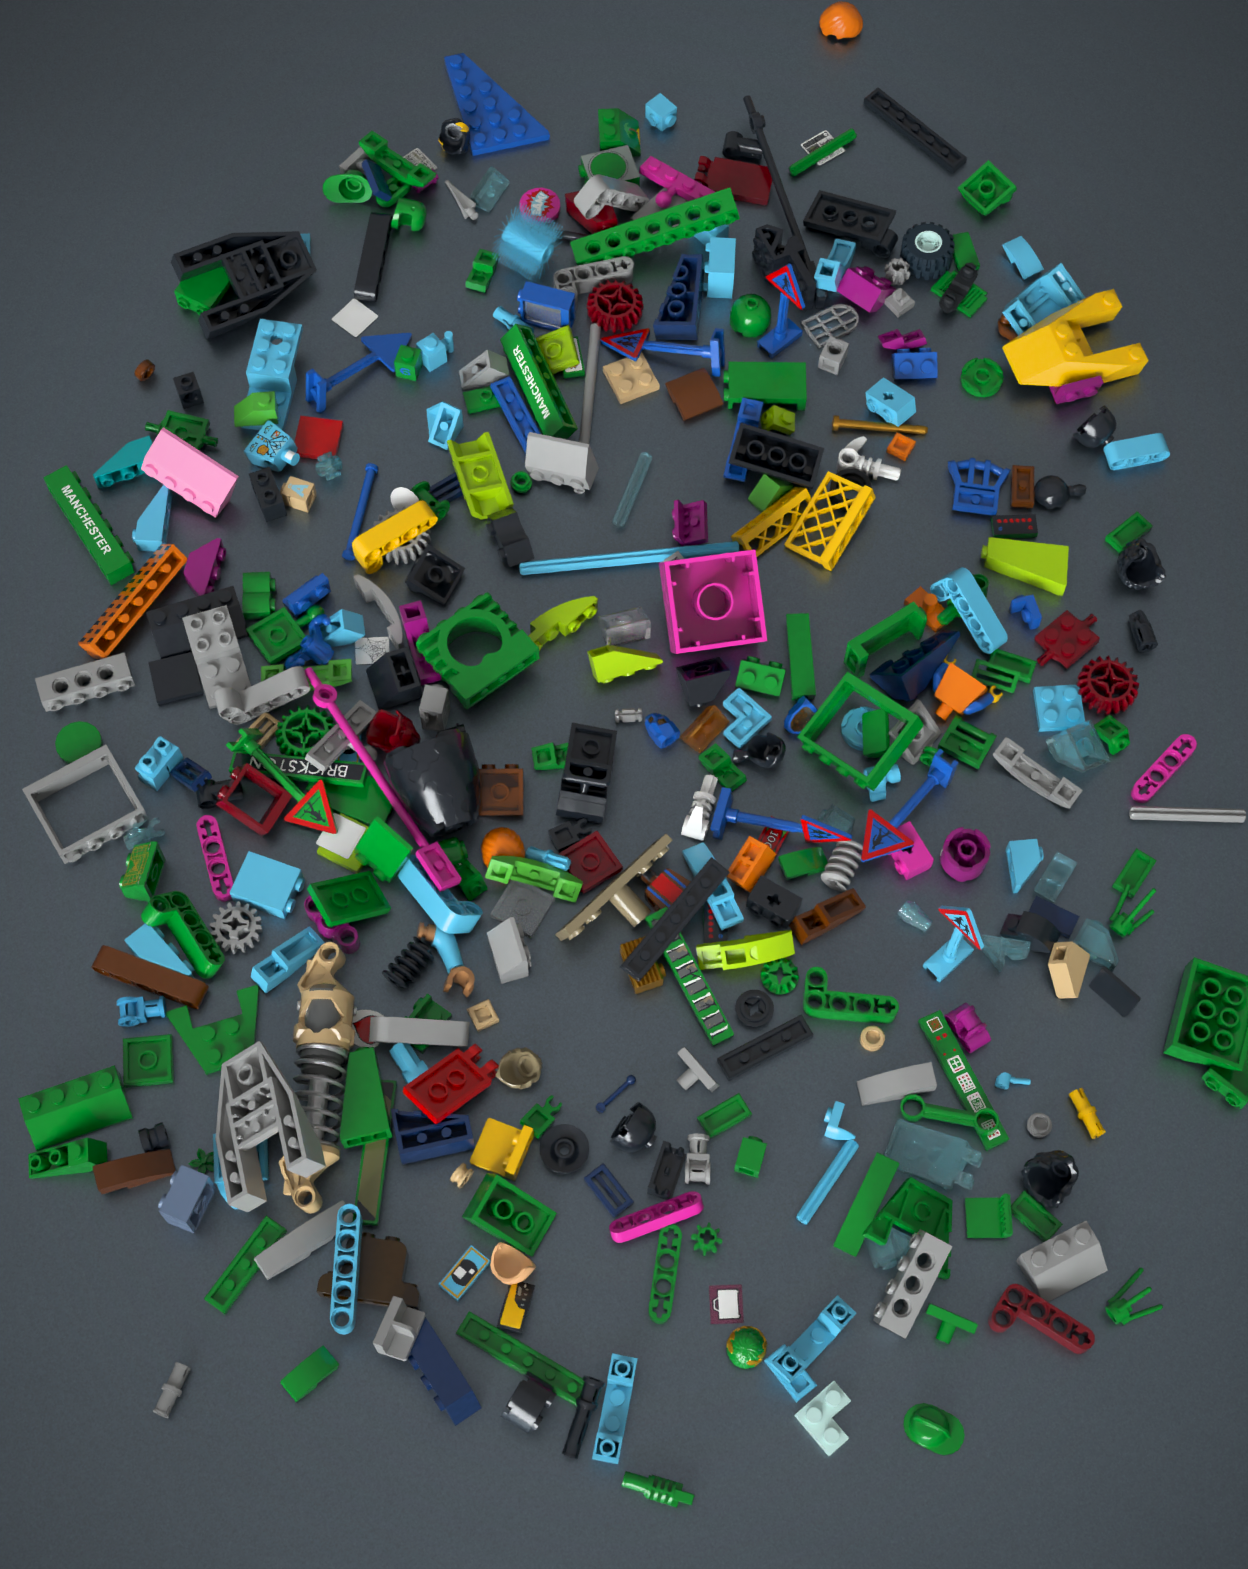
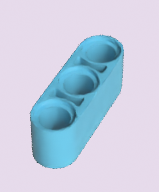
M1162 433L1114 441L1103 448L1111 470L1156 463L1170 456L1169 448Z

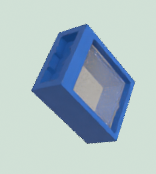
M526 281L524 288H520L517 296V301L520 302L518 314L521 315V320L528 325L550 331L557 330L566 325H569L572 330L576 319L575 293Z

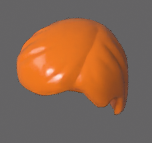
M839 1L824 10L820 16L819 25L825 36L832 34L837 37L836 39L854 38L860 34L863 28V19L853 4Z
M498 827L492 829L482 840V859L487 868L492 856L525 858L523 841L510 828Z

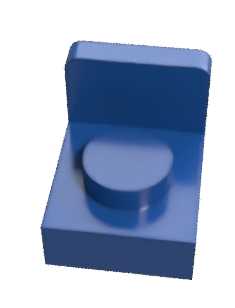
M1034 595L1015 597L1010 604V613L1022 611L1023 621L1028 623L1030 630L1039 628L1042 616Z

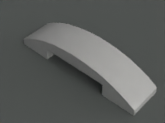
M355 575V586L366 604L375 600L391 624L387 627L389 639L397 650L404 648L401 622L391 600L376 584L363 576Z
M1005 737L994 752V758L1028 788L1044 798L1070 809L1082 792V789L1065 777L1060 780L1023 754L1025 749Z

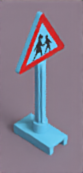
M943 905L938 908L955 926L951 939L923 964L925 969L928 968L937 977L936 980L939 983L973 953L974 949L963 939L964 935L979 950L984 947L970 908Z

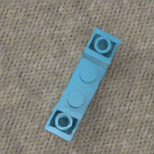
M837 1295L803 1334L772 1362L771 1366L791 1383L836 1338L856 1315V1312Z
M612 1353L601 1418L592 1456L593 1460L618 1464L638 1358Z

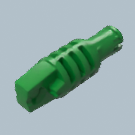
M625 1471L621 1485L622 1487L644 1493L643 1496L647 1499L677 1507L678 1502L692 1505L695 1494L683 1491L682 1483L656 1475L645 1477Z

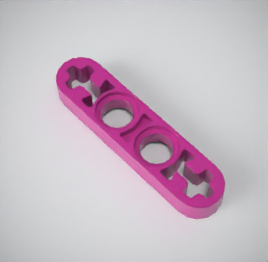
M1188 734L1180 735L1139 778L1131 790V796L1136 802L1147 803L1187 761L1197 747L1195 738ZM1188 743L1189 746L1180 754L1178 750L1182 744ZM1172 756L1176 759L1177 764L1170 766L1166 763L1165 758ZM1154 771L1161 773L1163 780H1153L1151 773ZM1146 784L1150 786L1147 789L1146 793H1143L1142 795L1138 793L1139 790H1142L1146 786Z
M204 815L197 821V831L214 895L219 901L226 902L232 899L229 892L234 884L216 818ZM206 823H210L213 836L208 837L205 829ZM218 843L220 847L217 852L210 853L207 851L208 845ZM219 863L225 865V870L222 873L215 874L212 872L214 865ZM224 879V883L228 888L226 894H222L219 880Z
M695 1191L687 1192L618 1218L609 1226L611 1237L617 1243L626 1242L697 1215L704 1208L701 1195ZM667 1211H673L669 1214H663ZM644 1220H650V1221L645 1222V1223H640V1222H642V1221H644Z

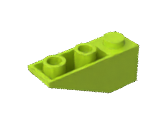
M605 645L587 651L593 676L598 683H608L613 681L615 677L622 675L631 676L641 669H654L658 664L663 663L657 653L614 645Z

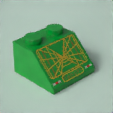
M151 841L134 845L132 853L128 854L126 860L127 870L125 875L121 876L119 887L126 898L149 902L155 896L166 860L158 842Z

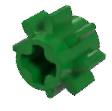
M709 1222L707 1227L704 1228L697 1225L698 1234L691 1235V1239L697 1241L693 1249L697 1250L700 1248L703 1250V1256L710 1250L716 1253L717 1248L715 1244H722V1239L717 1238L720 1229L714 1230L710 1228L711 1224ZM705 1235H710L709 1244L704 1243L703 1238Z

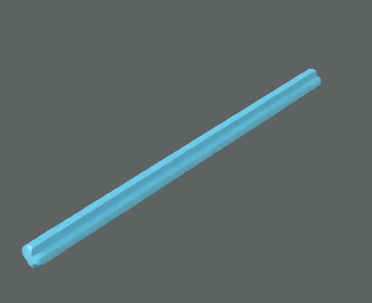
M737 541L526 561L520 563L519 568L521 575L653 563L664 561L676 551H679L684 559L739 552V544Z

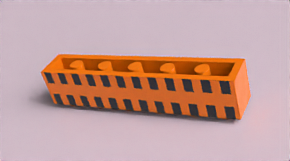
M161 544L79 641L78 645L93 659L107 658L187 562L188 558L174 544Z

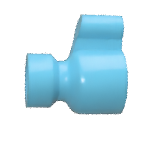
M897 764L893 765L874 791L867 787L871 802L886 799L887 782L897 783L901 781L900 770ZM875 766L864 768L863 774L868 776Z

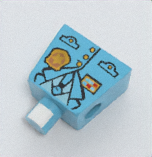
M269 420L244 450L252 464L264 468L270 467L271 470L278 472L282 471L287 463L295 466L300 459V455L296 453L297 446L292 438Z

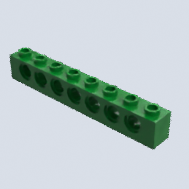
M729 187L588 235L570 243L577 266L623 256L631 258L636 254L652 251L656 247L670 245L677 240L690 238L704 231H711L715 227L732 224L740 218Z

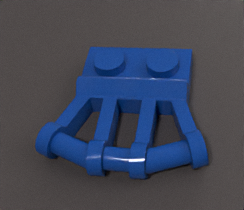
M970 458L969 460L955 462V460L948 461V470L955 484L952 510L995 516L998 509L999 490L1008 478L1011 470L1008 468L1003 469L991 463V460L983 462L976 461V458ZM968 469L967 482H962L958 470ZM975 469L983 470L982 485L973 483ZM990 472L1000 476L994 486H988Z

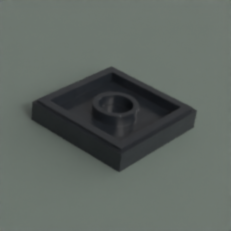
M192 652L148 662L158 705L203 695L197 665Z

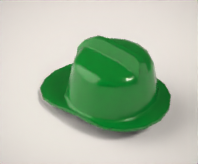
M348 170L344 174L332 175L323 183L322 190L328 200L335 203H362L369 200L372 196V190L366 176L358 170Z
M926 1403L914 1405L905 1414L903 1422L905 1433L916 1444L941 1455L953 1454L962 1446L965 1436L964 1429L959 1419L952 1414Z

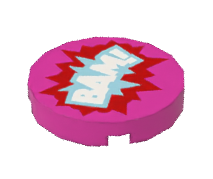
M533 188L522 195L519 202L521 203V213L523 212L524 214L526 212L528 217L530 214L531 217L534 215L532 221L536 217L535 221L538 219L537 223L540 221V224L542 221L545 223L546 220L551 223L558 218L560 213V199L550 189Z

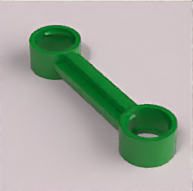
M916 1094L905 1096L900 1105L902 1116L910 1122L929 1118L975 1127L976 1131L984 1136L993 1135L999 1127V1116L990 1108L980 1109L976 1113L928 1104ZM912 1100L919 1102L922 1106L921 1112L915 1116L908 1115L904 1111V1105ZM989 1114L995 1118L996 1125L989 1130L982 1129L978 1125L979 1117Z

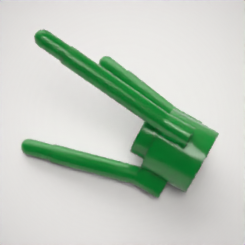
M1130 883L1126 884L1115 911L1109 918L1112 921L1109 925L1110 928L1118 935L1125 937L1154 913L1153 909L1140 917L1136 922H1134L1133 918L1156 892L1155 888L1150 890L1129 915L1125 912L1119 915L1131 887Z
M1142 1267L1131 1276L1114 1297L1107 1301L1109 1305L1105 1307V1310L1115 1324L1121 1322L1125 1325L1133 1319L1163 1308L1162 1304H1158L1130 1314L1133 1311L1131 1305L1151 1292V1287H1147L1128 1301L1125 1298L1120 1300L1122 1295L1144 1271Z

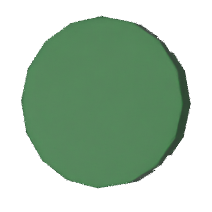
M973 358L966 362L962 368L960 380L963 388L968 393L977 397H988L999 391L1004 377L1002 368L997 362L989 358Z
M78 721L70 723L61 729L56 737L55 746L60 758L65 763L70 764L102 747L103 742L102 736L95 726L88 722Z

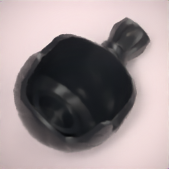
M1053 475L1041 478L1034 486V498L1049 510L1055 507L1062 508L1069 496H1083L1086 493L1085 485L1068 486L1060 477Z
M770 732L765 736L756 734L750 740L747 750L736 749L733 751V762L740 763L745 759H750L760 767L772 768L783 760L786 745L780 737Z

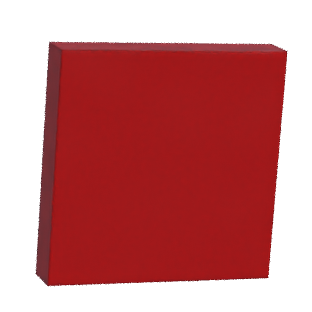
M300 415L294 441L297 446L296 453L302 458L335 462L344 426L343 421Z

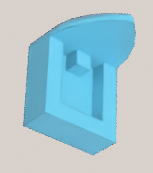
M835 1101L833 1108L828 1107L824 1119L825 1122H828V1126L824 1136L836 1140L855 1139V1135L838 1127L845 1106L844 1103Z

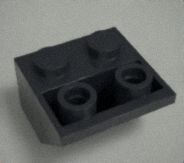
M408 647L385 653L366 669L379 710L422 698L421 685Z

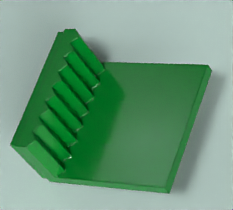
M1003 1194L1001 1198H965L967 1238H1008L1013 1234L1010 1194Z

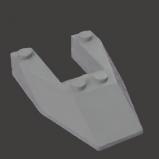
M261 1041L224 1062L221 1067L215 1140L228 1205L245 1212H250L267 1201L256 1145L277 1132L280 1135L288 1171L307 1178L326 1167L321 1143L295 1092Z

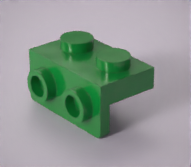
M747 656V659H741L735 687L780 697L786 668H782L783 664L779 662L769 661V664L760 663V658Z

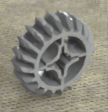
M396 507L392 513L386 510V516L379 514V521H374L373 526L375 527L401 511H398ZM430 529L418 535L415 540L411 539L383 555L382 558L386 557L388 563L394 559L397 565L400 560H403L406 565L408 559H412L415 562L416 555L419 556L425 546L431 541Z

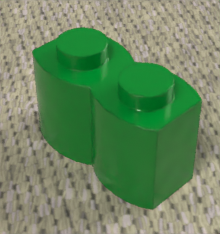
M270 572L243 573L242 611L245 620L264 619L271 615L272 612H276V599L272 598V592H276V579L272 578Z

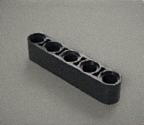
M370 213L354 288V298L357 300L376 302L378 299L392 232V214Z

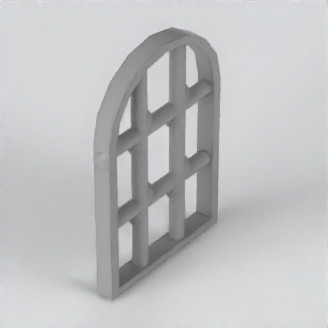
M837 304L801 321V325L816 346L821 348L825 346L827 340L819 344L816 339L824 335L841 338L851 333L858 325L859 316L851 306ZM845 308L846 310L839 313L834 309ZM830 311L834 314V316L826 320L820 319V316ZM849 311L855 315V317L847 321H843L840 318L841 315ZM814 319L818 320L819 323L810 328L805 325ZM833 319H837L840 322L839 325L831 329L825 325V323ZM856 320L855 325L848 329L846 324ZM819 326L823 327L825 332L814 337L811 330ZM840 327L846 330L836 336L831 334L832 331Z

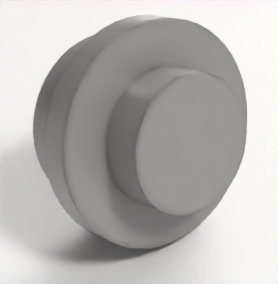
M1034 1113L1027 1121V1129L1031 1135L1042 1138L1050 1133L1052 1122L1047 1115Z

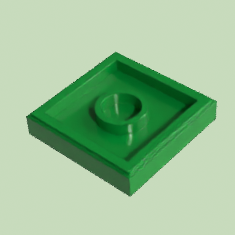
M172 1034L123 1038V1086L125 1088L174 1083Z

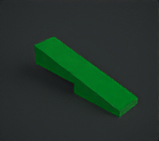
M809 613L786 614L791 699L798 700L804 695L808 700H814L816 689Z

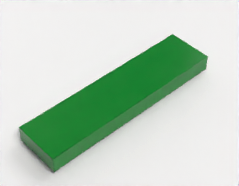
M266 1215L205 1296L204 1300L223 1314H226L260 1269L254 1258L283 1238L287 1230Z

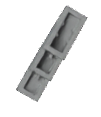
M342 1200L321 1212L257 1255L254 1261L266 1279L269 1280L309 1257L312 1251L330 1242L336 1235L338 1210L345 1205V1202ZM346 1214L344 1222L352 1223L353 1214Z

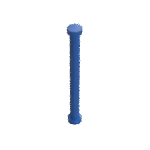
M372 463L366 464V475L347 547L342 553V557L350 561L355 559L352 542L359 536L373 479L379 469L377 465Z

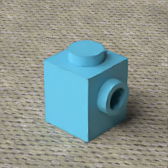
M659 93L645 104V118L649 120L652 126H656L660 131H663L676 122L677 107Z

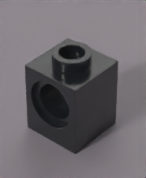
M194 371L173 378L183 409L204 403Z

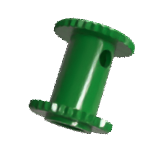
M427 481L419 482L410 491L418 497L419 501L424 500L438 518L437 524L447 515L450 503L447 500L439 502L428 492L430 483Z

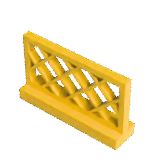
M828 471L784 546L822 564L825 569L832 571L876 497L873 489L866 485L862 487ZM830 480H834L839 483L840 488L827 492L826 486ZM852 489L859 492L856 498L846 501L844 492ZM842 493L844 502L831 506L829 497ZM827 498L829 507L816 510L815 505L817 501ZM846 507L847 513L845 516L835 519L833 510ZM831 512L833 520L820 524L818 515ZM816 517L818 525L806 529L805 521ZM834 525L835 533L824 538L822 529ZM819 530L822 539L809 543L807 534ZM805 535L807 544L801 546L792 544L796 537ZM823 544L825 549L820 557L812 553L811 547Z

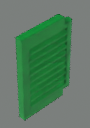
M955 270L951 273L947 271L931 287V291L942 297L958 272ZM973 283L968 294L957 309L971 318L987 301L988 298L985 296L988 292Z

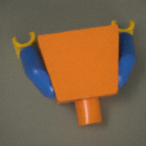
M948 655L933 674L932 689L935 692L934 696L942 702L935 711V714L945 721L952 711L961 716L964 714L970 715L986 708L991 703L998 702L1003 695L1002 692L999 695L993 693L996 686H992L988 691L985 685L955 665L956 659L953 662H948Z

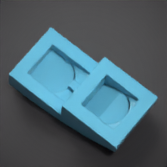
M1022 236L1002 245L1011 264L1015 262L1023 280L1044 270L1035 252Z

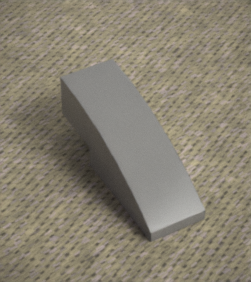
M932 1062L859 1080L857 1081L861 1105L865 1106L903 1099L910 1094L935 1091L937 1083Z

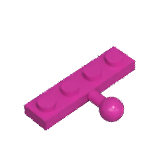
M652 156L640 166L639 173L668 189L667 191L659 192L655 198L656 204L660 208L669 207L674 194L687 201H691L715 193V191Z

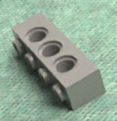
M125 653L35 678L40 700L46 712L57 711L71 704H81L88 699L102 698L112 692L126 691L130 687L135 686ZM112 675L110 679L104 680L105 677ZM85 682H90L87 686H82ZM67 688L65 692L59 693L62 689Z
M919 1229L918 1233L912 1235L909 1241L910 1249L907 1255L902 1256L897 1265L898 1272L895 1278L888 1282L885 1289L887 1294L883 1302L880 1301L877 1304L873 1313L875 1316L873 1321L905 1339L952 1248L951 1245ZM926 1253V1263L919 1266L917 1263L918 1256ZM914 1276V1286L907 1289L905 1284L907 1278ZM899 1299H903V1308L900 1311H895L894 1303Z

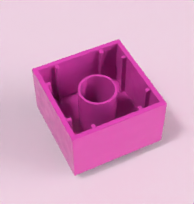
M755 549L659 562L671 653L679 654L767 641Z

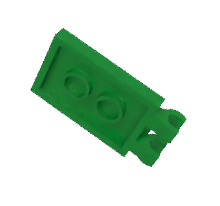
M367 775L364 787L325 784L332 812L339 815L342 813L367 826H370L377 816L387 823L393 811V806L373 777ZM309 782L305 790L309 792L316 783Z

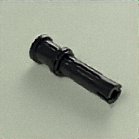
M586 1375L582 1379L584 1384L580 1396L576 1397L575 1400L578 1406L562 1454L578 1459L592 1412L598 1408L597 1400L600 1390L605 1386V1382Z

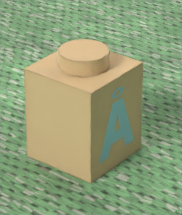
M292 476L289 477L287 483H283L280 490L284 505L307 513L317 496L314 483Z

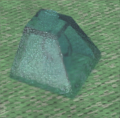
M1091 720L1068 728L1046 739L1049 751L1055 761L1081 773L1111 761Z

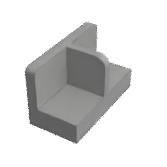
M393 1296L373 1341L377 1352L406 1361L425 1320V1313L407 1307L402 1298Z

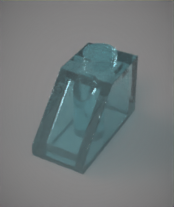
M1086 918L1074 943L1090 954V961L1102 967H1107L1113 972L1119 962V958L1110 933L1099 921Z

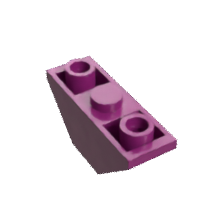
M216 538L189 553L183 573L187 584L196 597L215 591L214 583L215 580L219 579L221 572L220 563L226 557V548H224L220 538Z

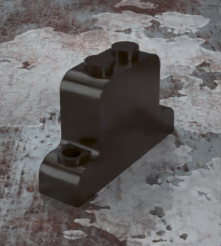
M362 1232L357 1302L389 1307L393 1296L402 1298L407 1307L420 1310L421 1296L417 1285L404 1282L409 1259L406 1246L397 1237L386 1236L385 1239L375 1238L376 1235ZM353 1238L347 1241L346 1249L354 1245L355 1240ZM349 1263L342 1265L340 1273L349 1274L353 1269V1265ZM328 1271L320 1277L316 1291L320 1297L331 1298L333 1271ZM349 1289L341 1290L338 1299L347 1300L351 1296V1291Z

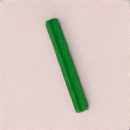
M850 128L789 166L788 169L791 175L796 176L857 137L854 129Z

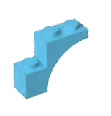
M835 239L828 258H820L814 275L816 288L837 292L840 281L847 269L850 268L856 249L855 242Z

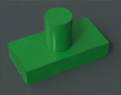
M930 1302L925 1311L927 1314L942 1320L935 1338L948 1344L951 1342L956 1327L975 1334L978 1326L976 1322Z

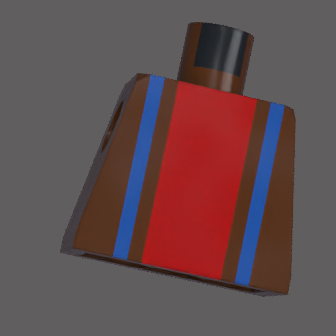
M649 868L640 878L648 885L644 898L655 912L665 907L669 908L691 882L669 868H666L659 876Z

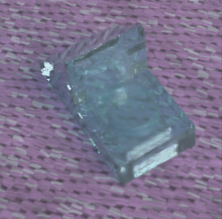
M982 935L981 938L984 947L981 949L982 952L999 972L1004 967L1005 956L1013 960H1021L1023 958L1026 959L1030 951L1031 942L988 935Z

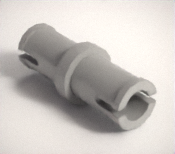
M175 1362L167 1383H164L161 1388L163 1392L153 1410L154 1413L165 1418L169 1417L177 1397H180L182 1394L181 1388L191 1368Z

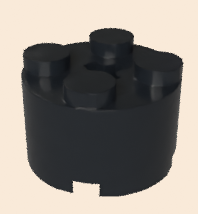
M527 1370L524 1375L528 1378L527 1382L525 1380L520 1381L506 1405V1408L509 1409L508 1414L502 1412L500 1416L526 1433L529 1430L536 1431L543 1419V1416L539 1415L543 1407H550L557 1393L553 1392L554 1386Z

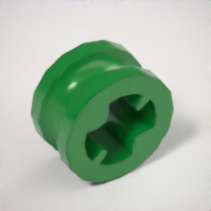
M930 746L924 747V754L920 755V761L930 767L938 749Z

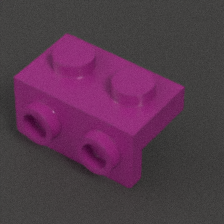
M1101 376L1064 384L1061 387L1049 386L1056 404L1094 396L1102 386L1103 380Z
M679 499L674 500L672 516L675 528H673L672 533L675 541H678L682 546L707 543V503L701 500L683 505Z

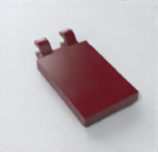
M700 156L698 162L699 172L695 174V181L715 192L730 187L734 200L767 206L772 186V178L767 166L715 157L714 161H711L706 156Z

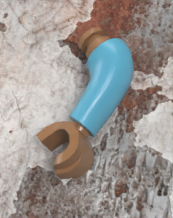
M420 922L416 937L420 940L423 937L425 941L431 942V947L436 948L448 972L443 992H449L454 982L462 987L463 994L468 998L473 991L475 978L473 972L469 968L464 967L455 935L442 931L436 924L424 926V923Z

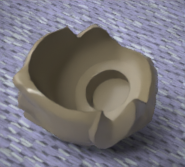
M527 1047L509 1050L501 1058L495 1076L511 1088L525 1089L539 1080L543 1063L541 1058Z

